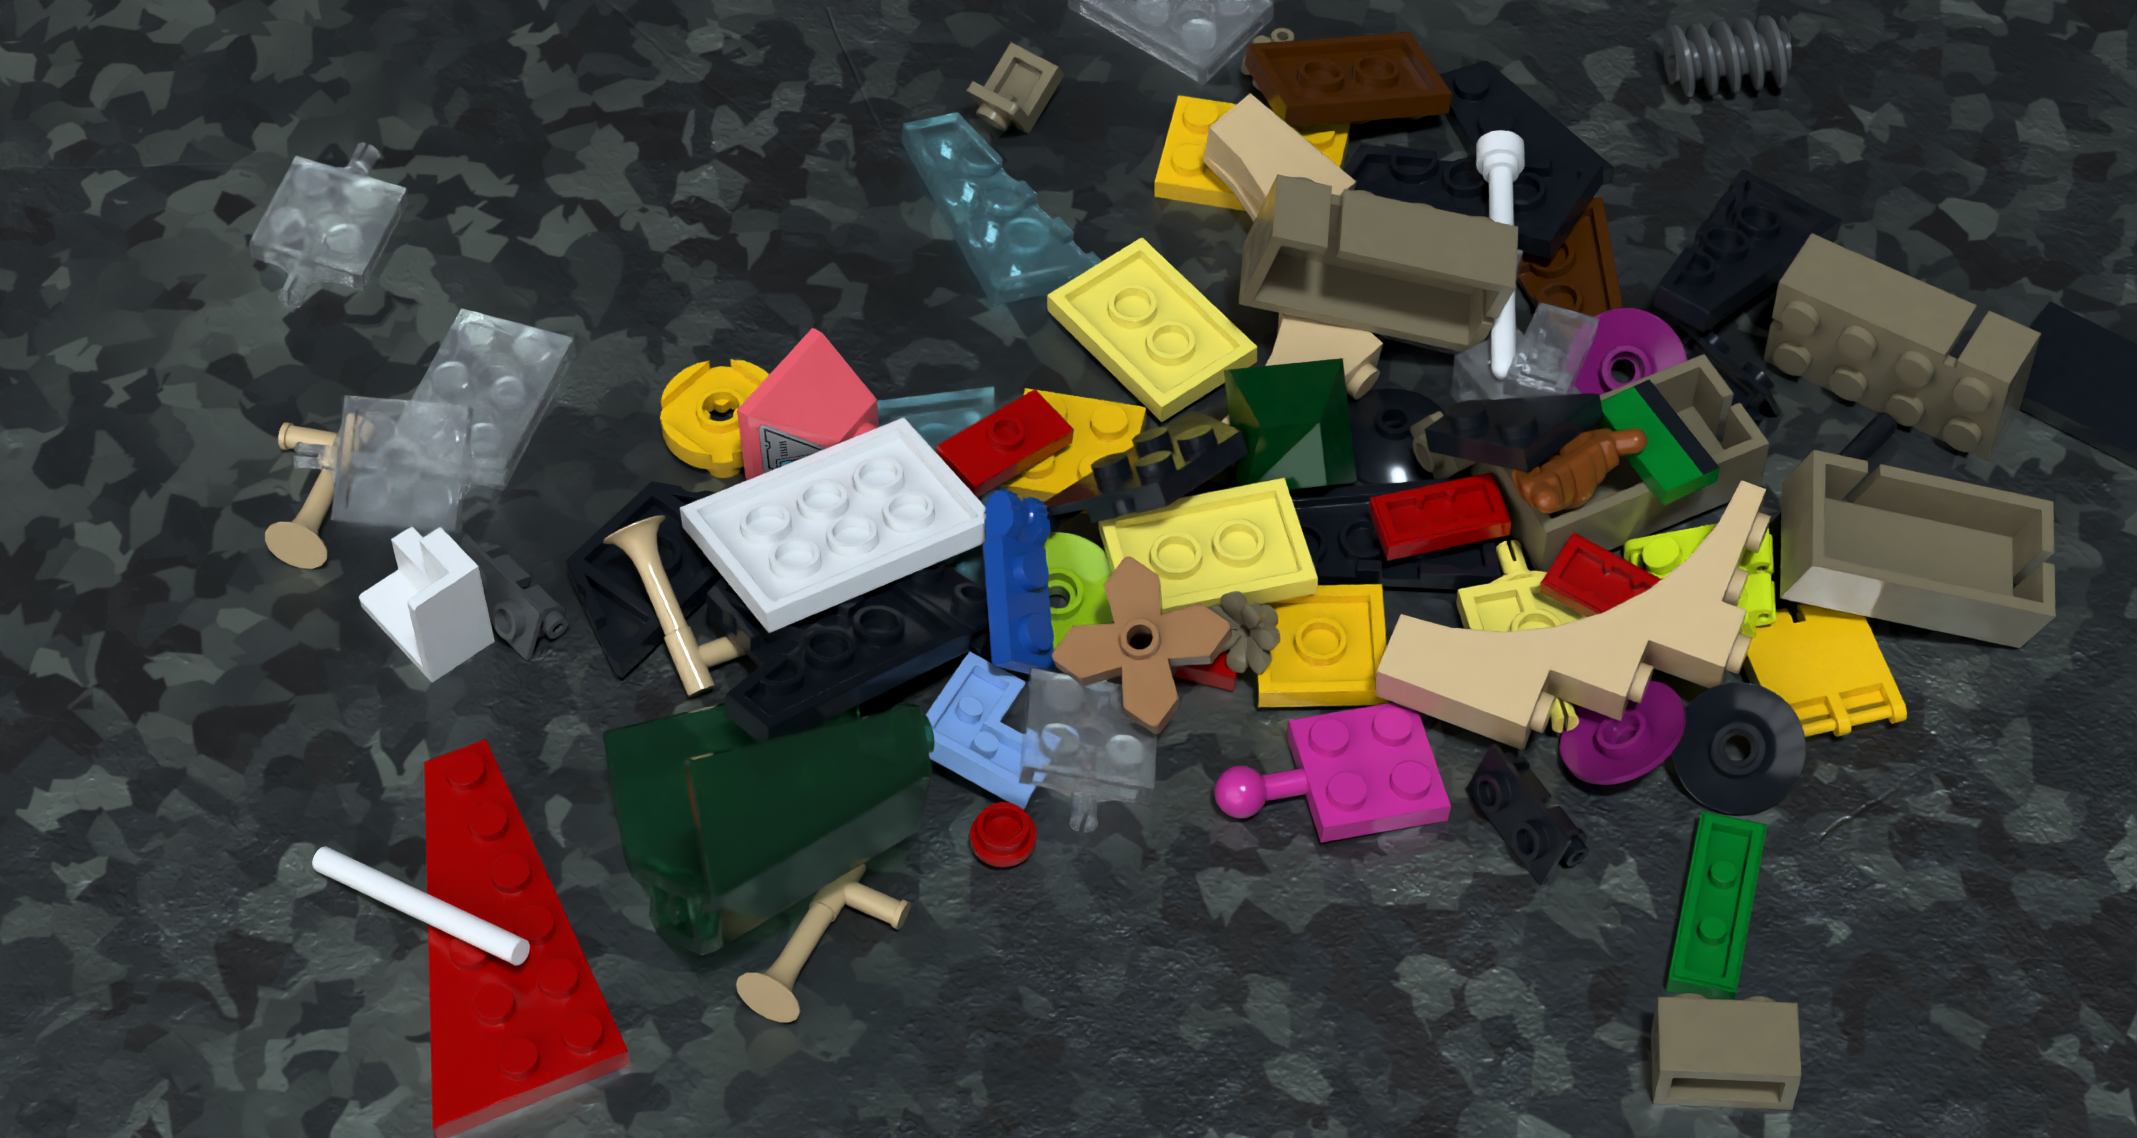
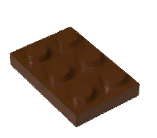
M1411 32L1247 45L1245 66L1275 114L1290 127L1307 129L1318 124L1342 122L1364 124L1370 120L1391 118L1416 120L1427 115L1449 114L1452 92Z

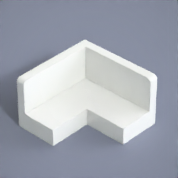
M411 526L391 539L398 570L361 593L359 600L361 607L433 683L495 642L479 566L441 527L423 538Z

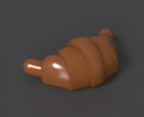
M1605 428L1581 433L1531 471L1514 470L1512 472L1513 484L1519 495L1531 507L1544 514H1551L1563 509H1576L1592 499L1596 487L1604 481L1606 474L1619 465V456L1637 454L1646 448L1647 436L1639 428L1613 432L1611 429Z

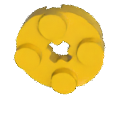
M730 359L731 367L718 366L711 368L710 360L691 365L678 373L667 384L661 398L662 411L660 422L662 435L668 448L680 460L691 466L707 469L712 476L717 478L733 477L744 467L737 410L769 376L762 368L743 360ZM730 408L735 410L733 417L725 421L711 420V414L709 413L714 409L720 413H724Z

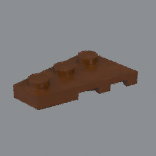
M1603 197L1591 200L1552 260L1517 250L1516 280L1565 356L1574 335L1586 322L1606 311L1623 308Z

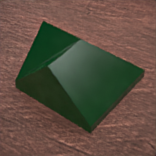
M1343 358L1224 370L1230 426L1242 431L1249 454L1235 462L1237 487L1285 478L1288 490L1357 482Z

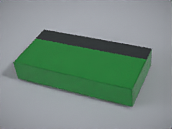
M1650 379L1601 401L1603 418L1598 423L1603 429H1611L1613 432L1639 428L1646 434V448L1637 454L1625 455L1624 457L1663 506L1717 482L1720 467Z

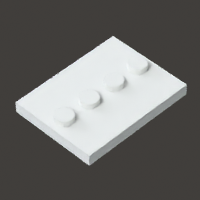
M904 417L680 507L682 526L768 633L986 542L984 523L986 507Z

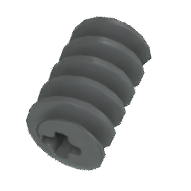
M1782 14L1776 24L1771 16H1759L1754 26L1748 18H1736L1732 23L1731 29L1724 20H1714L1709 26L1708 32L1701 22H1694L1689 24L1685 34L1679 25H1667L1663 47L1664 68L1667 80L1671 86H1673L1674 82L1680 81L1686 97L1694 96L1696 83L1699 79H1703L1709 95H1716L1720 77H1726L1733 93L1740 91L1743 75H1749L1754 90H1762L1765 75L1770 72L1773 75L1777 88H1785L1792 63L1791 35L1786 17Z

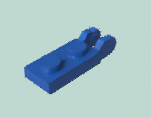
M996 489V492L991 493L990 498H987V504L984 505L986 507L984 512L986 514V519H984L986 542H983L992 664L997 667L1039 677L1055 671V663L1052 658V653L1054 652V632L1050 612L1049 571L1046 562V550L1042 547L1051 532L1050 520L1047 519L1049 514L1047 512L1048 506L1044 505V501L1032 497H1023V500L1020 501L1016 493L1005 489Z

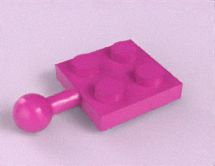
M1397 703L1288 720L1286 737L1297 769L1261 775L1249 766H1233L1219 776L1214 789L1215 800L1220 809L1234 818H1247L1255 815L1261 810L1266 801L1305 794L1321 843L1448 821L1451 804L1419 712Z

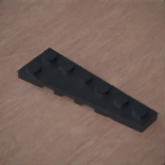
M1471 476L1289 491L1318 577V583L1382 584V586L1453 589L1458 591L1460 588L1489 584L1500 578L1501 573L1494 538L1387 561L1369 512L1370 497Z

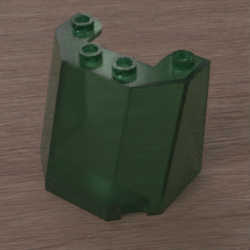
M905 702L895 705L890 711L861 718L858 706H855L806 731L760 742L725 715V703L605 731L603 733V743L624 859L633 879L640 877L641 880L648 882L651 896L649 917L657 935L700 955L715 952L917 832L932 776L929 753L933 752L935 745L931 723L928 717L922 713L921 706Z

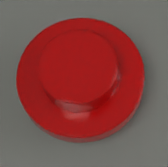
M998 802L991 804L983 809L972 823L970 829L971 847L976 856L989 865L996 867L1017 865L1026 860L1035 849L1037 842L1035 823L1021 807L1013 803Z

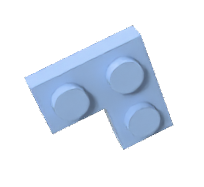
M970 651L916 728L908 746L1009 803L1021 807L1023 810L1049 772L1057 755L1051 749L1003 723L1018 701L1026 682Z

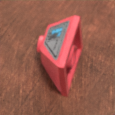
M814 328L802 338L737 410L746 481L879 427L877 399L826 336Z

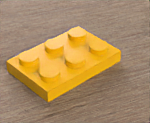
M1178 95L1155 178V197L1246 211L1235 193L1203 162L1209 127L1236 104ZM1351 123L1318 124L1307 129L1292 127L1338 167L1343 169L1350 140Z

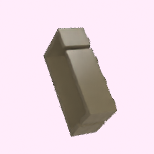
M1277 174L1244 242L1239 292L1240 305L1477 354L1494 325V318L1498 319L1516 289L1518 226L1495 222L1488 217H1472L1435 209L1431 205L1424 203L1412 204L1380 197L1364 190L1344 189L1341 196L1331 194L1332 186L1316 183L1305 177H1288Z
M1812 233L1779 281L1772 314L1774 321L1770 325L1763 361L1778 367L1789 375L1799 376L1828 389L1845 400L1857 402L1879 413H1887L1895 422L1913 427L1942 440L1959 451L1968 452L1989 461L2020 410L2041 333L1989 310L1958 359L1954 358L1949 354L1974 316L1977 308L1976 304Z
M1705 354L1601 394L1600 400L1602 401L1650 379L1720 467L1718 480L1713 484L1663 506L1624 456H1619V465L1606 474L1604 481L1596 487L1591 500L1576 509H1563L1551 514H1544L1531 507L1519 495L1512 479L1514 469L1486 463L1481 464L1480 475L1493 472L1512 521L1510 534L1514 540L1521 543L1522 552L1535 571H1549L1573 532L1609 551L1624 545L1628 540L1644 537L1730 502L1741 480L1761 487L1770 443L1741 403L1731 406L1734 393ZM1596 422L1584 432L1600 430L1603 428L1599 425L1598 422Z
M1813 450L1782 483L1781 599L2021 648L2056 617L2055 564L2045 562L2055 553L2054 501L1880 464L1847 497V502L1841 500L1868 473V461Z

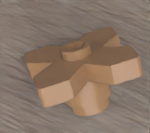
M1125 557L1104 584L1114 623L1072 626L1052 653V658L1059 670L1083 686L1119 676L1122 679L1125 714L1150 732L1159 734L1181 706L1173 679L1178 666L1212 664L1232 637V630L1227 620L1201 603L1162 614L1159 575L1134 558ZM1143 646H1148V647L1145 648V649L1138 650L1139 648H1141V647H1143Z

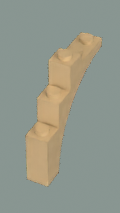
M1251 93L1209 127L1203 162L1235 193L1253 222L1277 174L1288 177H1305L1316 183L1332 186L1331 194L1340 196L1344 189H1355L1356 181ZM1279 313L1277 339L1273 352L1265 366L1343 358L1347 399L1350 396L1359 399L1372 388L1380 375V371L1376 367L1383 342L1371 332ZM1229 414L1222 420L1223 423L1230 425ZM1233 463L1229 467L1233 469L1235 467V463Z
M1741 480L1719 523L1685 562L1649 590L1606 612L1555 627L1506 632L1450 628L1401 614L1376 671V696L1524 750L1532 730L1540 733L1544 732L1556 697L1621 721L1629 700L1641 704L1654 669L1709 689L1721 685L1727 671L1739 674L1752 637L1742 634L1747 610L1737 607L1749 576L1748 571L1739 567L1747 549L1756 553L1759 552L1768 530L1771 516L1761 513L1766 489Z

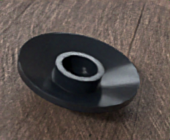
M1398 388L1372 390L1361 398H1353L1348 402L1358 482L1364 485L1434 479L1433 473L1425 470L1415 456L1412 444L1414 438L1410 432V427L1438 411L1445 415V411L1439 405L1419 393Z
M1731 682L1717 685L1704 691L1686 706L1685 730L1680 742L1672 752V757L1679 779L1689 793L1698 801L1711 809L1727 814H1751L1775 805L1792 790L1804 767L1806 741L1798 716L1782 697L1756 684ZM1742 735L1748 739L1750 752L1744 759L1736 761L1727 756L1725 743L1731 736Z

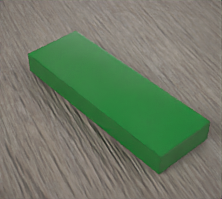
M1701 811L1666 991L1678 994L1694 993L1702 995L1707 999L1735 1000L1768 824Z

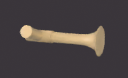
M348 416L339 433L294 426L293 423L285 422L281 426L278 436L280 449H295L327 455L323 462V468L296 518L291 522L271 524L265 531V542L269 550L285 563L298 568L314 569L322 566L327 560V548L323 540L318 536L319 529L344 478L349 475L372 431L371 424L362 416Z
M654 516L619 529L606 537L603 543L614 544L623 549L636 566L664 631V640L688 697H693L715 687L708 670L709 667L746 655V653L728 635L698 646L691 627L686 623L658 551L657 533L659 525L665 521L666 516Z
M844 853L840 855L810 902L808 912L780 956L762 974L745 973L739 976L736 983L738 994L752 1010L767 1019L789 1023L796 1020L801 1010L798 1000L793 995L795 981L830 923L835 921L844 905L891 924V927L899 930L908 916L911 906L910 902L897 900L860 884L859 881L866 871L864 862L853 854Z

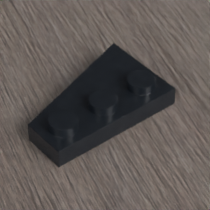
M1488 61L1439 74L1452 92L1449 114H1445L1467 154H1476V143L1484 134L1498 130L1510 131L1519 135L1524 141L1525 163L1527 158L1552 160V169L1579 171L1581 163L1602 164L1604 179L1602 185L1612 182L1614 167Z

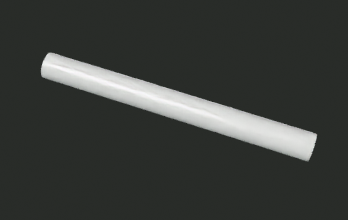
M321 847L313 857L312 867L315 871L511 964H522L529 954L530 944L526 939L329 847Z

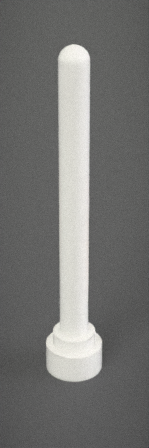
M1504 130L1486 133L1478 139L1476 143V167L1478 172L1483 175L1484 180L1489 183V218L1495 222L1514 226L1513 182L1518 178L1525 166L1524 141L1519 135ZM1515 290L1498 319L1494 318V325L1491 329V369L1494 376L1500 380H1507L1513 377L1517 367Z

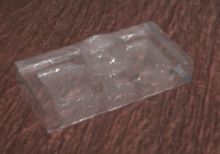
M1539 302L1507 371L1502 394L1515 398L1570 394L1596 337L1599 319Z

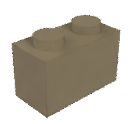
M1684 993L1674 997H1658L1651 1028L1653 1104L1793 1110L1801 1080L1798 1003L1776 1002L1774 999L1763 996H1754L1743 1000L1707 999L1702 995L1694 993Z

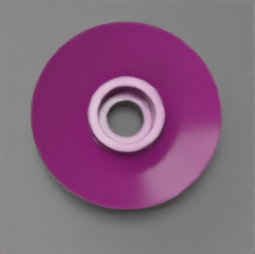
M1633 308L1613 309L1593 317L1574 335L1565 356L1564 379L1568 394L1595 393L1601 395L1685 362L1687 357L1677 334L1666 322L1656 315ZM1617 360H1624L1631 366L1632 375L1626 383L1617 382L1612 376L1611 368Z
M1650 680L1641 704L1629 700L1621 721L1579 706L1575 710L1579 718V724L1566 732L1564 726L1560 738V753L1568 770L1582 781L1592 784L1610 785L1633 780L1657 767L1676 748L1686 726L1685 707L1678 694L1671 687L1654 680Z

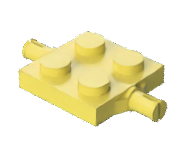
M1511 540L1510 550L1507 541L1500 543L1496 547L1498 561L1503 573L1502 577L1489 584L1460 588L1457 592L1456 605L1464 629L1506 632L1555 627L1586 618V616L1540 592L1541 582L1547 572L1528 570L1522 553L1521 543L1516 540ZM1556 697L1550 716L1552 730L1562 733L1563 725H1565L1566 732L1578 726L1579 718L1575 713L1572 703Z

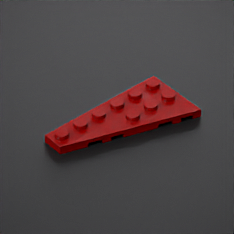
M486 739L424 762L427 894L526 939L530 944V951L522 964L514 965L428 924L432 1123L435 1138H449L631 1065L628 1049Z

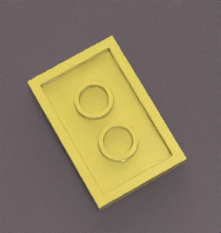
M1143 237L1047 295V311L1161 422L1225 383L1224 370L1248 368L1257 362L1258 347Z
M1285 478L1183 497L1166 507L1140 513H1128L1113 519L1099 521V532L1112 573L1125 557H1132L1159 575L1162 614L1200 603L1206 607L1215 604L1222 605L1221 596L1233 591L1241 592L1246 598L1247 604L1254 602L1265 604L1317 593L1318 577Z

